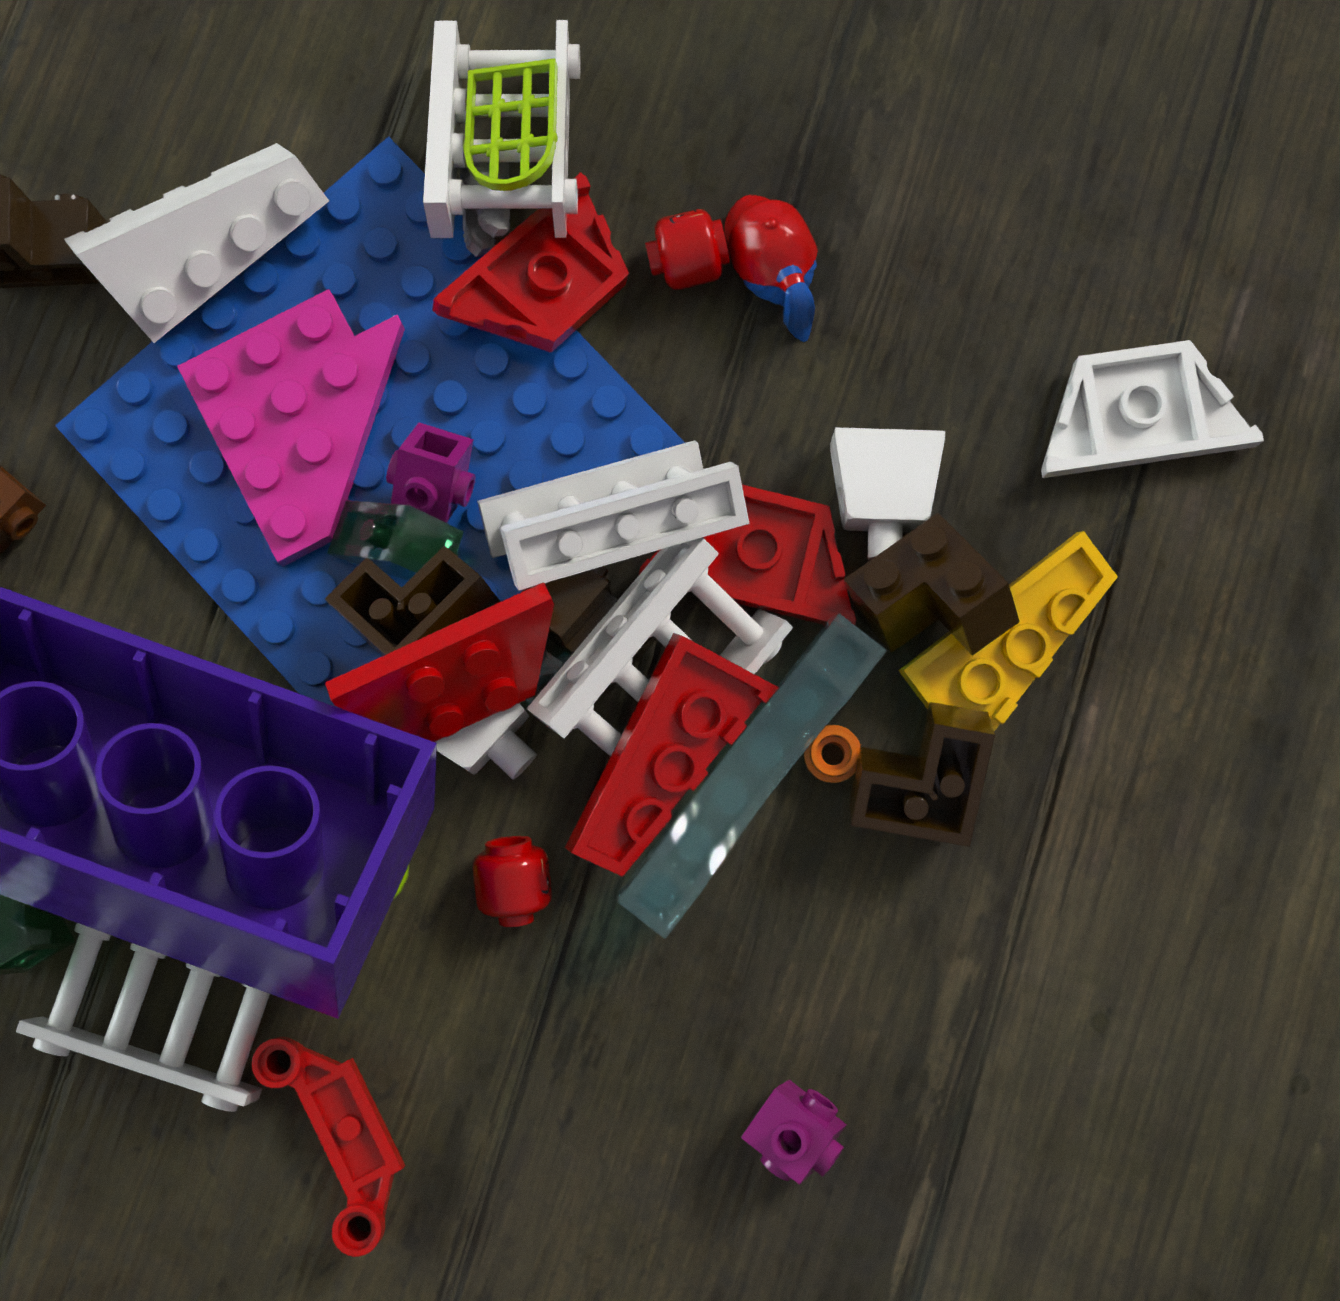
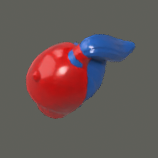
M758 195L744 196L733 205L725 221V240L732 265L746 287L756 296L784 306L783 322L797 339L806 342L809 338L815 315L814 297L809 289L814 270L817 266L816 256L818 249L805 220L791 204Z

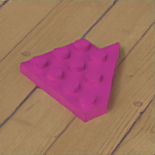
M330 289L177 366L276 561L282 567L334 540L405 330L397 314L354 336Z

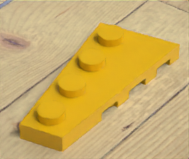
M1084 531L1077 532L1009 584L1020 621L1018 624L973 656L950 632H947L898 671L927 709L929 703L933 702L988 712L995 731L1000 724H1004L1018 706L1016 704L1035 678H1040L1053 661L1052 656L1066 638L1075 633L1118 576Z

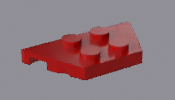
M579 173L574 178L577 179L578 212L577 214H567L566 238H555L552 208L537 209L433 299L432 311L440 317L553 352L626 285L629 276L620 252L611 243V231L604 215L597 214L589 196L591 186L587 177Z
M742 485L750 524L702 537L719 553L708 566V575L738 604L852 632L855 627L856 617L854 610L851 608L847 587L844 582L846 575L841 554L838 552L834 537L835 528L830 507ZM657 550L650 560L647 559L641 565L639 575L660 550Z
M545 583L538 584L325 682L334 706L350 713L352 712L435 742L444 737L454 735L463 728L498 712L508 710L515 704L535 696L554 608V602Z

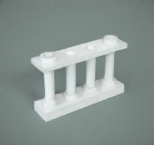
M568 20L556 21V50H470L469 44H460L457 21L434 22L423 205L431 238H453L454 216L463 215L464 209L552 208L555 238H566L567 214H577L578 212L577 179H568L570 79H580V45L569 44ZM555 58L558 65L556 126L558 141L556 142L552 165V185H528L512 191H496L482 185H464L462 179H457V168H466L467 166L463 151L465 133H459V124L466 122L467 88H462V79H468V70ZM476 94L475 106L492 104V94ZM502 94L501 99H504L505 102L522 100V94ZM533 94L535 98L549 96V94ZM548 106L531 108V117H548ZM518 110L501 112V117H522V114H519ZM487 114V115H479V116H475V117H488V114ZM474 139V145L491 142V139ZM503 139V141H510V140H517V139ZM546 145L530 147L529 162H539L545 153ZM517 149L499 151V162H520V153H517ZM486 153L473 155V162H490V157H487Z
M695 440L477 501L490 554L493 558L507 554L513 582L518 590L750 524L738 466L732 462H727L703 469L699 445Z
M704 538L661 549L527 707V710L563 738L572 729L578 728L611 757L621 734L593 710L594 703L610 683L614 682L619 684L639 702L649 680L632 665V657L649 637L654 636L665 648L673 633L690 639L670 620L672 609L687 592L691 591L736 634V637L720 656L753 674L758 671L763 663L770 661L778 653L782 640L793 627L786 620L761 609H758L752 617L747 614L708 575V566L719 553Z
M79 923L76 924L74 931L80 934L49 1019L36 1017L20 1020L16 1029L17 1033L35 1038L33 1047L48 1054L68 1056L70 1050L203 1093L201 1102L216 1109L235 1112L238 1105L244 1107L259 1100L262 1088L241 1082L240 1080L264 1013L269 993L241 984L247 988L217 1073L184 1063L214 976L220 977V975L186 963V967L191 970L161 1055L128 1045L158 958L165 959L166 956L131 943L130 949L135 951L105 1037L73 1027L103 940L109 941L111 935Z

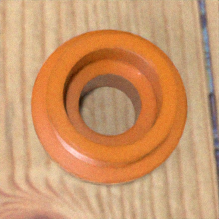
M826 725L815 730L807 739L803 753L804 762L809 772L818 780L826 783L843 782L849 779L856 771L861 745L857 737L849 729L839 725ZM828 744L837 745L843 753L842 761L837 765L827 764L821 755L824 746Z

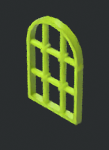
M555 58L468 70L465 143L463 144V151L467 168L480 185L496 191L516 190L530 185L543 176L552 164L556 142L558 141L556 133L558 65ZM549 72V96L535 98V95L532 94V74ZM523 75L522 100L505 102L504 99H501L502 78ZM493 79L492 104L475 106L476 82ZM548 106V136L534 137V134H530L531 108ZM518 110V113L522 114L521 139L503 141V138H500L501 112ZM488 114V117L491 118V142L474 145L475 116ZM546 145L542 158L536 166L529 170L530 147ZM517 149V153H520V175L509 179H498L499 151ZM486 153V156L490 157L489 177L479 173L474 167L473 155Z

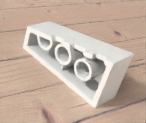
M276 143L212 172L211 176L186 188L182 185L163 194L164 198L135 211L127 210L110 218L111 222L86 233L81 231L64 240L122 308L155 343L328 203L329 200L298 158Z

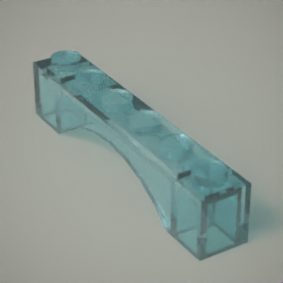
M841 614L831 617L780 682L778 690L760 708L745 730L617 894V902L666 939L702 892L731 847L770 794L813 740L851 698L887 650Z

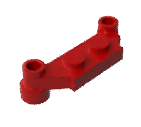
M276 1037L267 1040L256 1049L253 1055V1074L266 1087L281 1088L289 1085L295 1088L348 1198L346 1208L334 1220L332 1226L333 1241L336 1247L348 1256L359 1257L366 1255L380 1243L384 1236L385 1214L394 1174L402 1170L406 1165L353 1058L340 1063L308 1049L288 1037ZM281 1050L290 1056L291 1065L288 1070L282 1068L278 1062V1055ZM356 1216L365 1217L370 1222L371 1232H363L357 1227Z

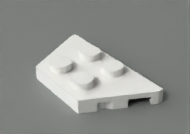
M1190 340L1078 356L1073 363L1041 473L1042 478L1240 450L1257 447L1264 440L1262 432L1256 424L1250 428L1232 405L1230 400L1234 396L1221 379L1214 377L1209 372L1207 361Z

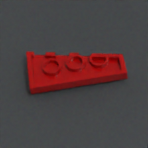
M673 633L565 848L572 854L623 877L672 818L671 810L689 789L694 791L709 773L705 770L727 743L732 745L747 727L744 722L761 702L767 703L779 687L690 639Z

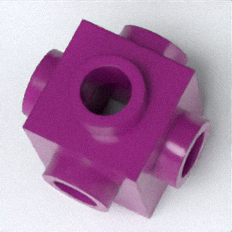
M419 422L400 448L394 452L390 460L386 476L387 483L393 484L390 508L411 514V516L421 521L446 525L458 505L462 507L467 506L474 489L476 475L468 472L474 439Z
M788 1080L773 1090L741 1138L762 1154L760 1160L772 1174L785 1181L793 1179L800 1185L814 1171L822 1177L829 1171L844 1149V1146L836 1140L847 1124L835 1116L838 1113L837 1107L824 1095L813 1089H808L805 1092L791 1080Z

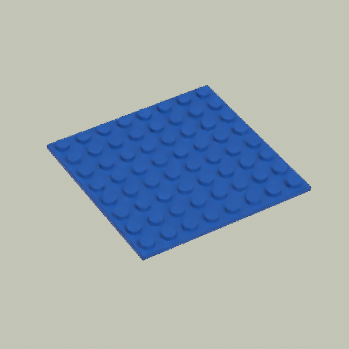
M389 136L324 192L329 200L328 203L155 343L152 341L55 425L291 686L301 695L332 706L334 704L330 699L325 682L382 657L325 600L367 557L399 586L403 587L445 545L484 579L500 601H504L521 593L522 590H518L514 585L507 554L495 558L491 556L477 501L685 443L577 330L553 352H548L440 317L432 311L433 299L484 255L475 257L466 248L463 236V215L454 216L453 238L430 237L423 205L425 173ZM330 289L354 336L397 314L405 330L334 540L282 567L276 561L177 366ZM419 422L474 439L468 472L476 475L474 489L467 506L462 507L458 505L446 525L421 521L411 516V514L390 508L393 484H389L386 481L390 460L394 452L400 448Z

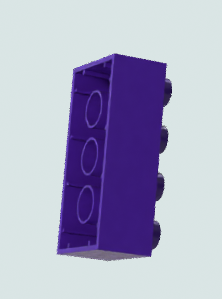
M0 587V895L339 1019L434 811L437 743Z

